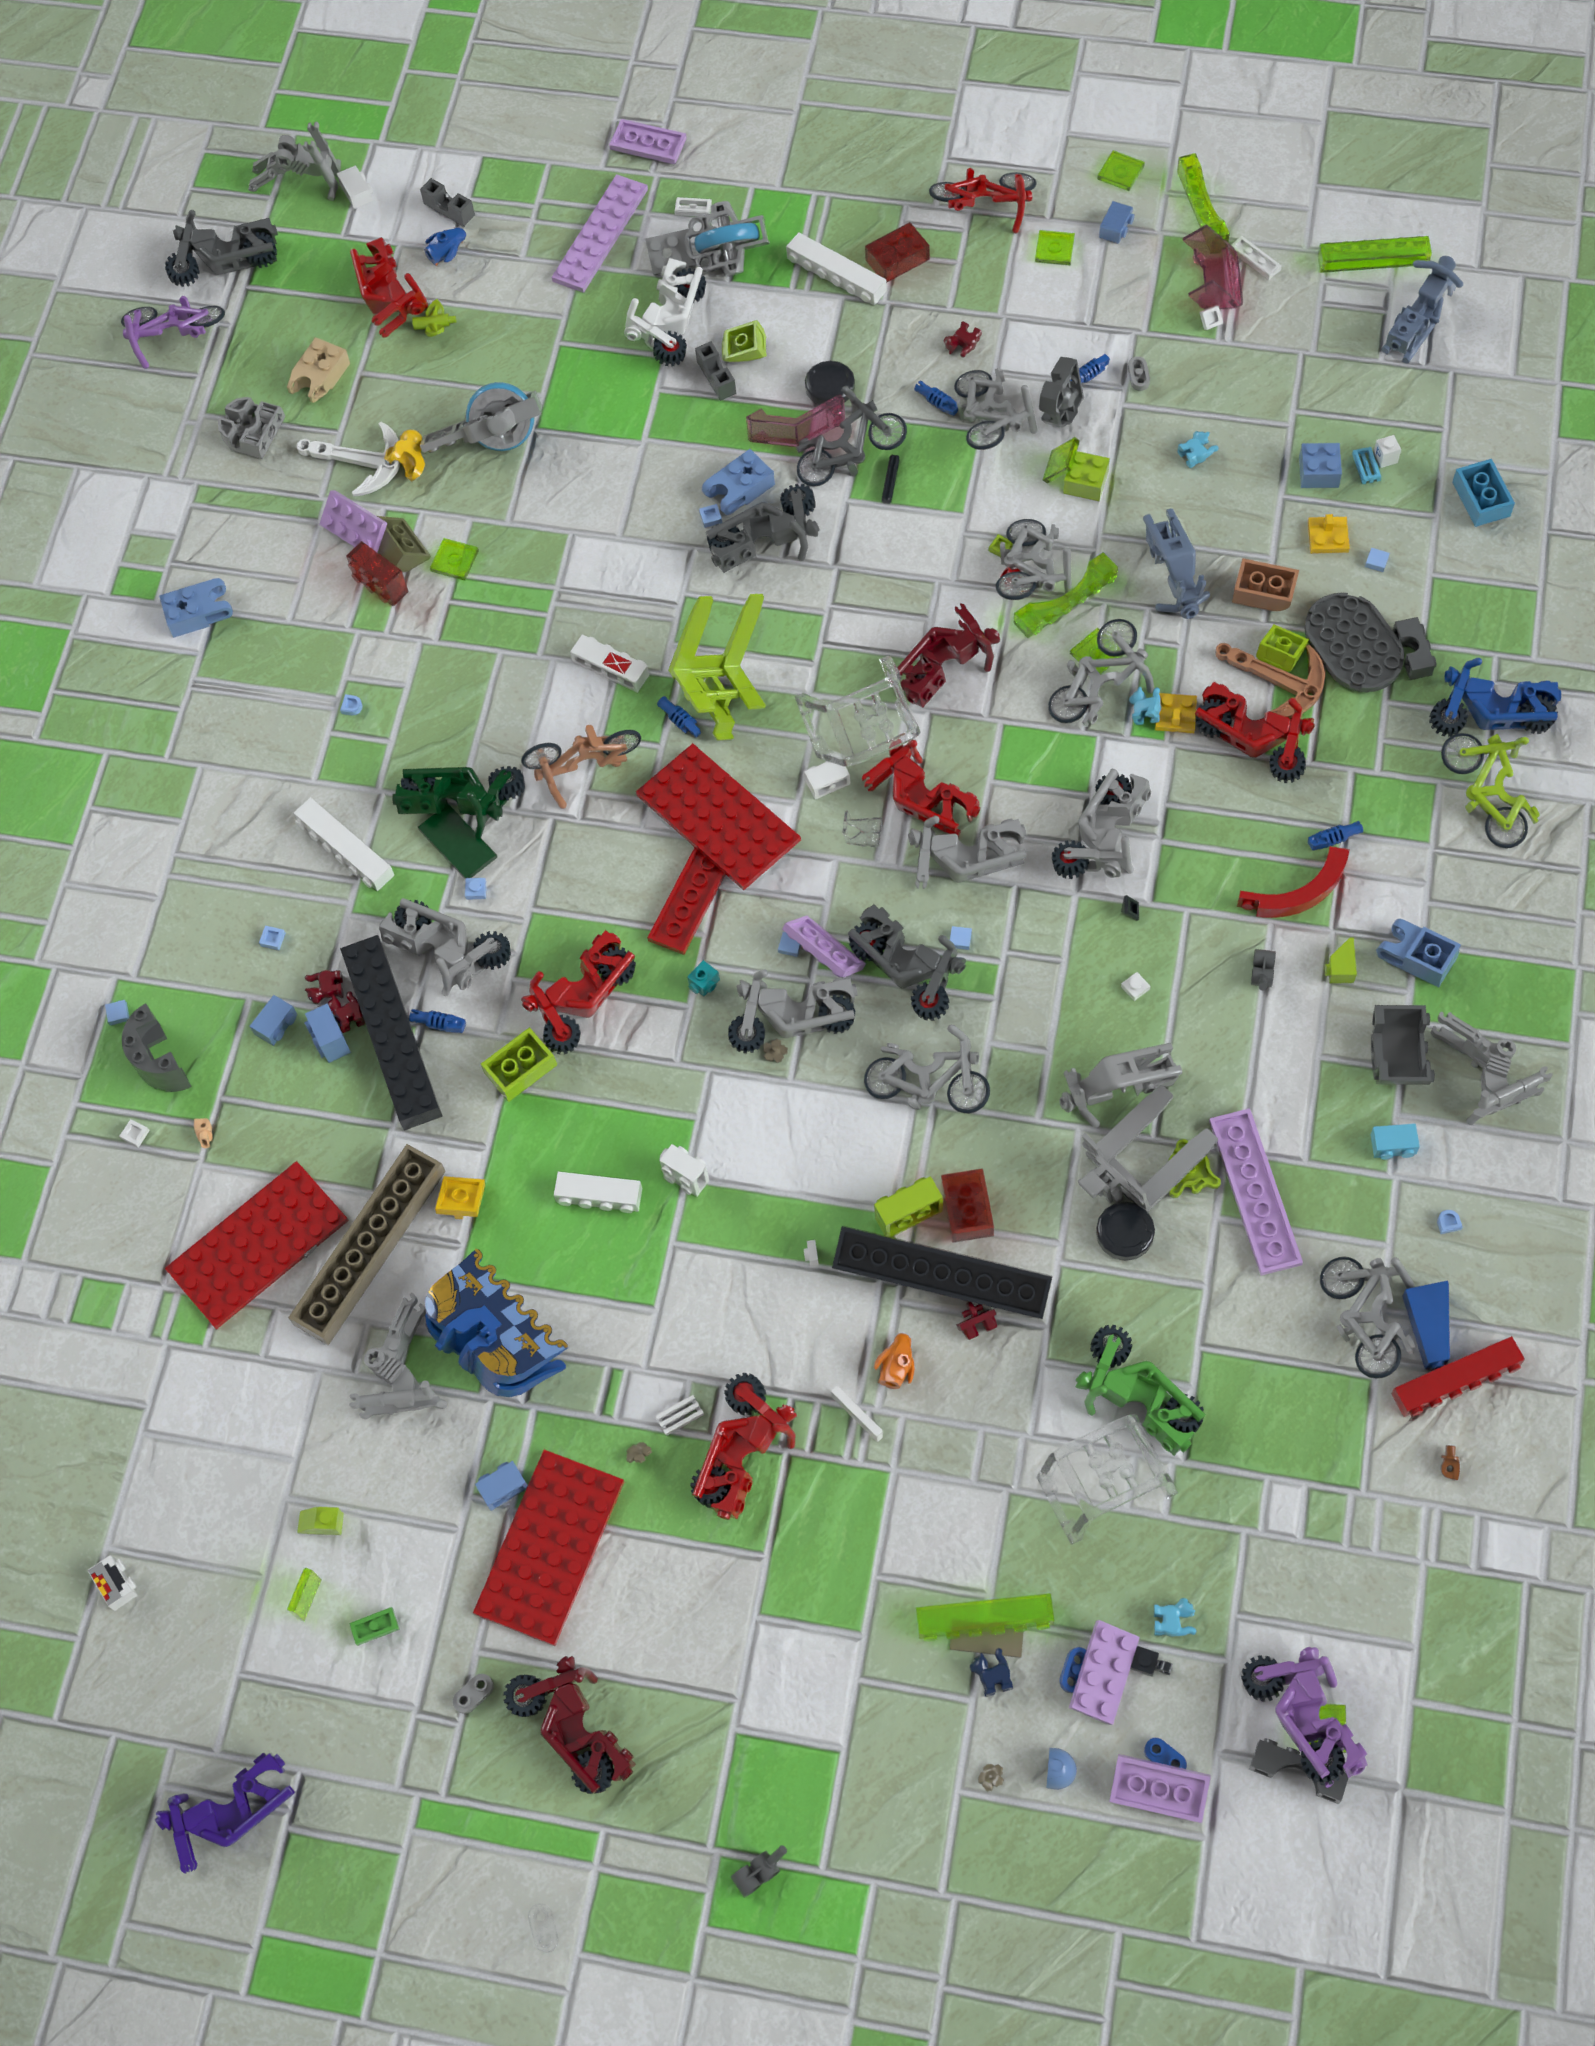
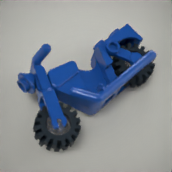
M1475 658L1467 661L1460 673L1452 666L1445 671V682H1448L1449 686H1453L1452 692L1447 701L1445 698L1441 702L1438 701L1429 715L1431 717L1429 723H1432L1431 728H1436L1437 734L1442 732L1441 736L1444 737L1446 734H1448V737H1451L1463 729L1468 718V714H1466L1467 708L1477 726L1482 730L1524 729L1528 731L1530 729L1532 734L1536 731L1537 734H1541L1550 729L1558 718V711L1555 712V710L1557 709L1556 705L1561 701V690L1558 689V682L1541 681L1539 683H1531L1530 681H1523L1517 684L1511 696L1501 697L1494 690L1495 683L1493 681L1474 677L1470 678L1471 668L1482 664L1481 658ZM1461 699H1463V701H1464V703L1466 704L1467 708H1464V709H1463L1464 704H1463V703L1460 704ZM1518 706H1520L1519 712L1516 713Z

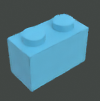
M1416 1123L1373 1127L1370 1134L1374 1158H1381L1383 1160L1391 1159L1393 1156L1410 1158L1416 1155L1420 1148Z

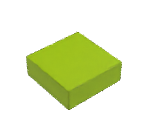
M998 534L988 547V551L1001 558L1000 543L1005 542V549L1010 550L1014 544Z

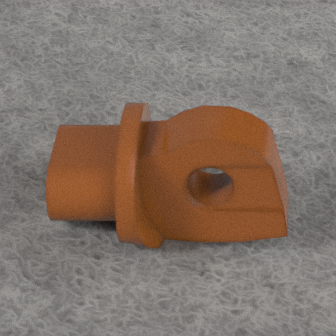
M1446 1445L1445 1455H1441V1458H1444L1441 1464V1473L1444 1477L1458 1480L1460 1461L1459 1457L1455 1456L1456 1446ZM1449 1465L1453 1468L1450 1472L1447 1471Z

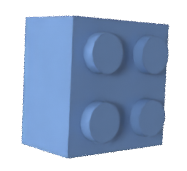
M1340 443L1301 444L1299 454L1301 488H1339L1342 476Z
M328 1003L305 1013L308 1021L304 1023L313 1038L312 1040L321 1058L326 1057L328 1063L351 1053Z

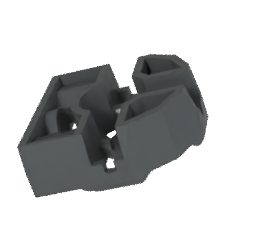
M1069 357L1059 358L1051 371L1052 382L1045 381L1039 400V410L1044 412L1041 420L1046 424L1061 428L1072 423L1078 413V407L1084 399L1077 359Z

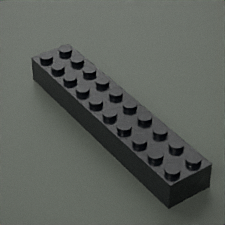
M379 935L340 948L403 1130L405 1131L443 1117Z
M844 1225L841 1227L832 1265L833 1269L1043 1319L1052 1281V1275Z

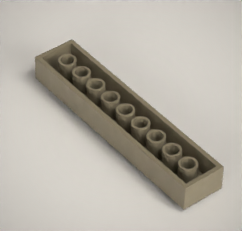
M408 1144L405 1145L288 1317L295 1327L329 1346L446 1172L441 1162Z

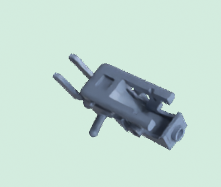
M1450 256L1440 257L1438 263L1415 260L1413 262L1415 268L1432 269V273L1428 275L1418 292L1419 296L1412 307L1409 305L1406 308L1403 307L1401 314L1397 315L1394 326L1389 331L1386 343L1381 349L1383 353L1388 354L1391 349L1404 353L1402 362L1408 364L1435 325L1439 323L1444 292L1447 289V295L1452 296L1456 287L1461 288L1463 286L1462 280L1453 272L1456 263Z
M1172 508L1166 509V516L1169 522L1167 520L1154 524L1151 515L1147 514L1143 517V521L1146 524V541L1150 547L1152 558L1155 557V564H1166L1169 571L1167 581L1173 597L1177 599L1175 605L1159 603L1155 606V609L1157 611L1174 613L1181 611L1180 613L1183 618H1194L1199 612L1198 605L1210 597V592H1203L1206 586L1204 575H1199L1197 585H1195L1193 580L1196 550Z

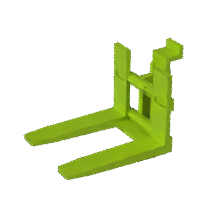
M750 594L747 598L724 653L721 655L695 656L711 612L713 598L712 596L698 597L690 612L668 669L673 679H676L683 689L685 698L691 702L697 713L709 712L716 723L712 733L717 741L732 740L734 738L731 732L735 721L728 709L731 699L741 698L748 709H762L766 706L740 666L762 608L763 594ZM727 676L735 689L726 690L718 677Z

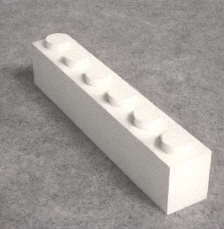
M799 232L786 246L787 259L792 263H797L805 270L811 271L820 278L830 281L835 286L843 288L848 293L861 298L864 302L875 305L887 291L885 278Z
M311 797L294 812L297 826L302 830L306 829L314 841L317 842L319 840L322 843V847L328 853L333 852L335 858L342 865L344 863L347 864L352 874L362 877V881L367 887H373L378 891L394 876L389 864Z

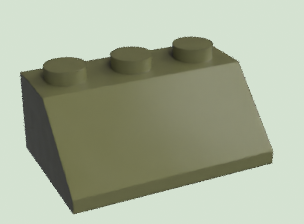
M377 516L387 522L378 551L392 571L408 572L431 558L404 518Z

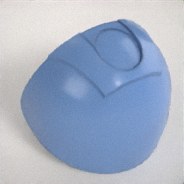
M1049 1748L1046 1788L1054 1790L1066 1788L1076 1777L1077 1768L1075 1761L1068 1752L1059 1748Z

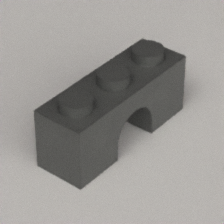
M432 178L420 189L425 205L462 226H465L475 216L472 200L459 193L454 198L450 197L446 192L445 185Z
M712 341L696 347L697 363L719 400L721 401L735 395V379L727 367L723 368L719 353Z
M1418 617L1395 621L1393 632L1401 642L1402 647H1410L1415 651L1407 654L1404 662L1409 680L1432 676L1437 663L1435 656L1431 655L1430 642L1425 638L1424 625L1420 624Z

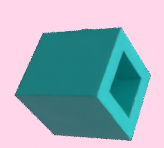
M704 960L687 976L690 990L695 994H701L703 997L708 992L711 993L720 981L719 972Z

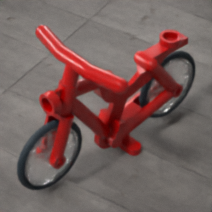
M968 168L966 180L957 183H936L930 187L929 194L936 200L948 202V208H954L956 211L962 210L965 206L973 207L975 198L980 196L992 197L995 203L1017 202V215L1012 229L1013 233L1016 234L1019 232L1023 220L1025 201H1032V192L1030 190L1034 189L1037 183L1035 178L1028 174L1012 172L1003 175L999 180L1000 185L989 182L986 179V175H979V177L974 178V170Z

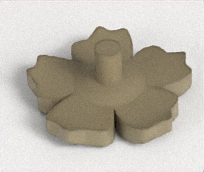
M778 1039L771 1041V1044L766 1042L763 1045L764 1052L766 1053L764 1058L767 1061L772 1062L775 1060L776 1063L781 1062L784 1059L783 1055L788 1053V1048L785 1045H781V1040Z
M639 1442L637 1445H632L627 1449L626 1460L629 1463H632L634 1460L636 1463H642L645 1461L644 1456H649L652 1453V1449L644 1442Z
M987 1764L983 1767L984 1772H981L978 1777V1783L982 1784L987 1792L992 1791L993 1786L998 1787L1002 1785L1004 1781L1001 1777L1003 1767L999 1764L995 1766Z

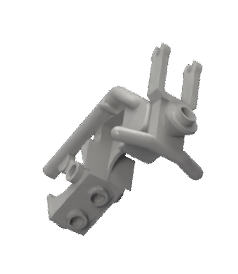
M933 816L925 821L923 833L912 828L910 829L911 833L908 834L910 845H914L915 848H918L920 845L917 880L915 882V886L918 889L920 882H923V889L927 887L930 856L955 882H964L1024 864L1023 859L1027 857L1025 849L1015 852V849L1002 839L1005 837L1013 838L1019 844L1023 843L1026 830L1024 825L1020 824L1019 819H1007L999 825L994 826L990 824L984 826L980 830L978 842L973 846H966L958 840L957 834L936 835L931 828L939 822L938 816ZM986 850H993L999 857L986 860Z
M1166 1043L1106 1056L1094 1067L1089 1076L1081 1080V1075L1076 1072L1075 1068H1071L1070 1072L1066 1070L1064 1076L1071 1094L1068 1092L1062 1093V1097H1060L1061 1108L1069 1113L1075 1108V1105L1078 1106L1080 1114L1092 1127L1098 1128L1100 1122L1088 1111L1087 1105L1110 1100L1113 1098V1090L1121 1088V1091L1125 1093L1126 1087L1133 1085L1138 1096L1140 1092L1145 1094L1151 1093L1161 1085L1164 1087L1172 1086L1179 1075L1182 1074V1068L1173 1062L1171 1055L1169 1054L1163 1059L1151 1063L1162 1054L1170 1053L1173 1050L1172 1044Z

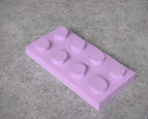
M621 119L609 147L610 150L676 164L687 137L686 133Z
M330 490L319 525L368 556L376 557L387 522L336 490Z
M807 915L785 923L782 928L791 939L796 940L805 951L813 954L821 964L830 968L833 974L838 977H846L859 972L866 965L865 962L857 958L854 953Z
M1097 1620L1095 1622L1069 1705L1070 1709L1108 1725H1113L1140 1637L1103 1621Z
M1118 1754L1109 1802L1202 1823L1211 1775Z

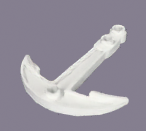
M383 422L378 423L383 432L385 451L383 453L339 447L319 441L310 442L308 439H302L297 443V449L303 456L311 455V457L320 459H334L377 469L374 476L369 475L358 488L352 491L353 496L370 494L382 488L397 474L401 465L397 460L390 464L384 459L386 450L394 446L399 440L396 433Z

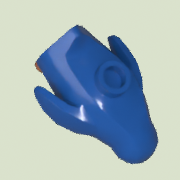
M457 227L434 233L425 241L428 244L424 249L427 258L435 266L442 260L444 262L451 261L455 258L460 243H463L465 240L466 232L462 228Z

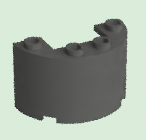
M146 1003L132 1013L122 1032V1047L127 1059L143 1081L154 1089L177 1092L192 1087L184 1070L179 1068L171 1052L154 1059L149 1048L166 1040L167 1037Z
M1375 1005L1372 1018L1374 1028L1373 1034H1371V1060L1376 1084L1430 1085L1435 1080V1072L1431 1070L1430 1062L1426 1060L1425 1054L1428 1053V1041H1424V1031L1426 1026L1430 1025V1014L1426 1013V1005Z

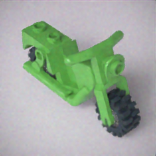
M1105 1325L1104 1329L1101 1327L1091 1341L1092 1346L1090 1350L1093 1352L1092 1356L1093 1358L1098 1357L1096 1361L1098 1364L1093 1376L1091 1371L1088 1373L1083 1371L1075 1380L1077 1382L1076 1388L1089 1389L1084 1401L1087 1413L1090 1416L1096 1413L1094 1401L1100 1395L1121 1408L1128 1402H1141L1147 1409V1414L1142 1424L1151 1436H1154L1161 1443L1162 1447L1173 1456L1180 1450L1184 1453L1192 1445L1190 1440L1194 1432L1196 1433L1206 1415L1203 1412V1406L1199 1407V1400L1193 1401L1195 1397L1191 1396L1189 1399L1187 1397L1188 1394H1184L1150 1361H1143L1108 1371L1109 1367L1121 1366L1122 1362L1124 1363L1127 1360L1132 1349V1344H1130L1132 1339L1131 1337L1127 1338L1129 1334L1127 1331L1122 1333V1327H1119L1118 1330L1116 1325H1112L1111 1328H1109V1325ZM1162 1402L1165 1404L1164 1409H1160Z

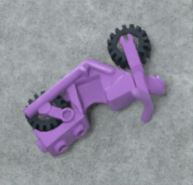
M1306 1647L1300 1652L1299 1663L1293 1661L1277 1663L1274 1658L1271 1660L1270 1656H1265V1659H1263L1262 1655L1258 1656V1660H1255L1254 1657L1251 1658L1252 1663L1250 1664L1248 1662L1245 1663L1246 1669H1242L1243 1676H1241V1679L1248 1694L1252 1695L1255 1700L1260 1698L1262 1702H1265V1698H1268L1269 1701H1272V1696L1279 1697L1278 1692H1283V1686L1289 1685L1278 1702L1275 1712L1282 1727L1300 1750L1302 1756L1301 1764L1309 1779H1312L1316 1784L1320 1782L1321 1785L1329 1788L1334 1784V1779L1336 1781L1340 1780V1774L1343 1776L1346 1773L1347 1777L1350 1778L1364 1771L1365 1767L1368 1766L1365 1759L1367 1752L1360 1743L1355 1744L1351 1739L1354 1735L1346 1724L1341 1725L1337 1718L1334 1719V1717L1322 1720L1319 1718L1320 1707L1325 1706L1327 1700L1317 1676L1325 1673L1329 1686L1332 1688L1337 1686V1679L1328 1657L1322 1656L1319 1658V1650L1316 1647ZM1344 1749H1345L1346 1752H1347V1760H1346V1762H1345V1757H1344L1343 1752H1342Z

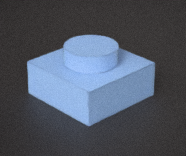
M466 878V900L486 899V878Z

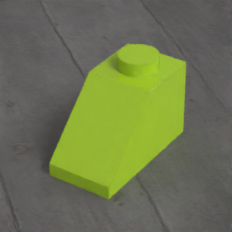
M1350 937L1330 956L1328 964H1325V976H1329V983H1354L1357 976L1354 937Z
M313 1507L302 1510L299 1515L297 1533L341 1535L344 1513L338 1507Z

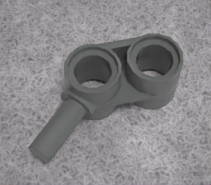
M1255 949L1251 985L1259 986V989L1262 991L1266 990L1267 987L1272 988L1276 951Z
M781 1845L771 1855L767 1851L761 1853L750 1862L751 1866L746 1865L731 1876L732 1881L744 1898L780 1872L777 1862L787 1853L785 1846Z

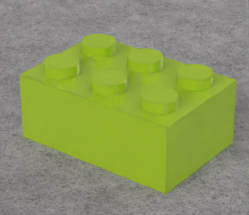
M530 1027L481 1063L484 1074L508 1102L557 1066L554 1055Z
M931 1176L919 1178L913 1185L901 1187L895 1194L878 1199L874 1204L875 1219L883 1234L893 1237L943 1212V1196Z

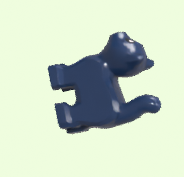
M997 1648L995 1651V1657L999 1664L988 1668L987 1659L980 1653L970 1665L971 1672L979 1675L985 1689V1697L995 1695L996 1684L1002 1685L1001 1689L1003 1692L1013 1690V1684L1010 1680V1669L1007 1660L1002 1655L1001 1648Z

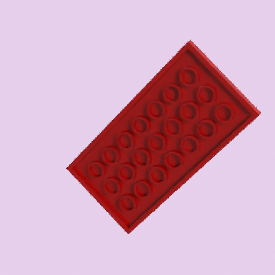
M693 743L635 791L637 797L742 890L749 887L801 841L800 835Z
M296 1161L172 1261L165 1269L217 1330L305 1257L304 1254L315 1245L318 1247L349 1220Z
M544 1449L473 1614L549 1645L556 1646L625 1482L624 1479Z

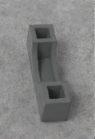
M1266 1738L1264 1741H1258L1249 1770L1272 1778L1275 1773L1284 1768H1297L1304 1771L1301 1764L1302 1756L1299 1755L1300 1751L1291 1747L1283 1749L1277 1746V1742ZM1346 1773L1343 1776L1339 1775L1340 1780L1336 1781L1334 1779V1784L1329 1788L1321 1785L1320 1782L1314 1783L1316 1796L1339 1804L1342 1801L1349 1779Z

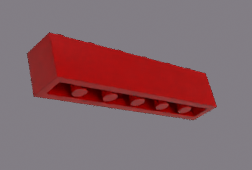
M1511 1336L1399 1385L1393 1389L1391 1394L1403 1417L1408 1415L1414 1417L1422 1413L1423 1408L1428 1406L1435 1408L1443 1403L1442 1400L1448 1397L1451 1400L1461 1396L1463 1394L1462 1391L1466 1389L1473 1391L1481 1387L1482 1382L1487 1380L1493 1382L1501 1378V1374L1507 1371L1509 1374L1521 1369V1364L1525 1358Z

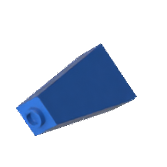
M1448 1280L1405 1289L1402 1298L1424 1368L1436 1370L1445 1366L1450 1359Z

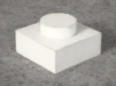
M1215 305L1199 312L1204 330H1209L1223 324L1219 306Z
M1138 972L1121 983L1122 989L1134 1001L1150 990V985Z
M130 1119L119 1137L139 1148L150 1130Z
M815 1240L807 1241L808 1248L804 1249L805 1261H810V1268L819 1267Z

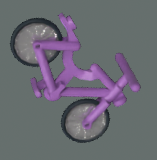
M181 296L179 299L182 307L175 306V304L169 305V310L158 317V312L155 308L139 307L127 312L122 317L121 324L125 327L123 336L125 339H129L134 354L142 367L147 369L149 368V363L137 343L139 337L161 335L163 329L176 326L182 336L190 334L192 337L197 338L200 334L206 333L205 327L212 326L223 319L225 316L224 309L220 306H206L200 309L191 308L186 296Z

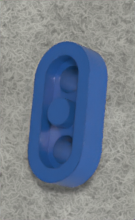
M1082 1647L1071 1649L1068 1652L1062 1669L1060 1686L1067 1693L1074 1692L1087 1651ZM1075 1656L1080 1658L1079 1664L1074 1661ZM1069 1677L1073 1679L1072 1686L1067 1682Z
M1152 1738L1147 1741L1144 1753L1149 1761L1171 1766V1762L1176 1760L1179 1762V1768H1187L1185 1758L1160 1738ZM1159 1746L1161 1752L1158 1754L1154 1753L1152 1747Z

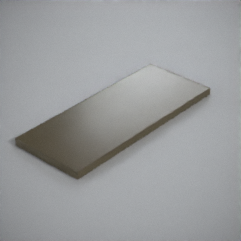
M952 1620L950 1650L995 1655L996 1649L1001 1648L1003 1656L1021 1658L1024 1628Z

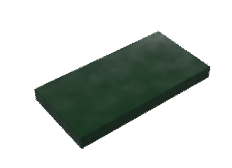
M449 804L445 806L439 815L435 813L418 826V830L465 880L466 878H472L498 858L497 854L482 838H475V831Z

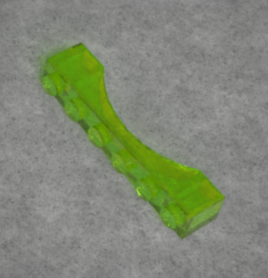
M1196 153L1179 157L1177 173L1210 253L1227 249L1230 233L1225 221L1218 216L1210 201L1202 167Z
M1102 552L1088 562L1083 578L1070 592L1050 601L1026 604L1014 612V624L1027 638L1037 635L1045 626L1053 624L1061 615L1068 614L1073 607L1084 603L1089 596L1097 594L1102 587L1113 583L1117 578L1118 566Z

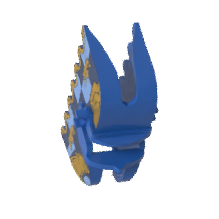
M475 1249L461 1263L440 1278L428 1291L425 1299L426 1327L428 1332L437 1341L435 1347L447 1354L455 1352L457 1355H460L459 1365L470 1374H474L487 1391L502 1397L522 1395L544 1380L566 1369V1364L561 1360L549 1361L568 1349V1344L560 1339L556 1341L549 1340L552 1334L551 1326L548 1324L535 1325L538 1319L537 1311L534 1309L522 1311L521 1307L524 1304L523 1296L520 1294L508 1296L507 1292L510 1289L509 1281L505 1279L494 1281L493 1277L496 1275V1267L493 1265L480 1266L479 1263L483 1258V1254L479 1249Z

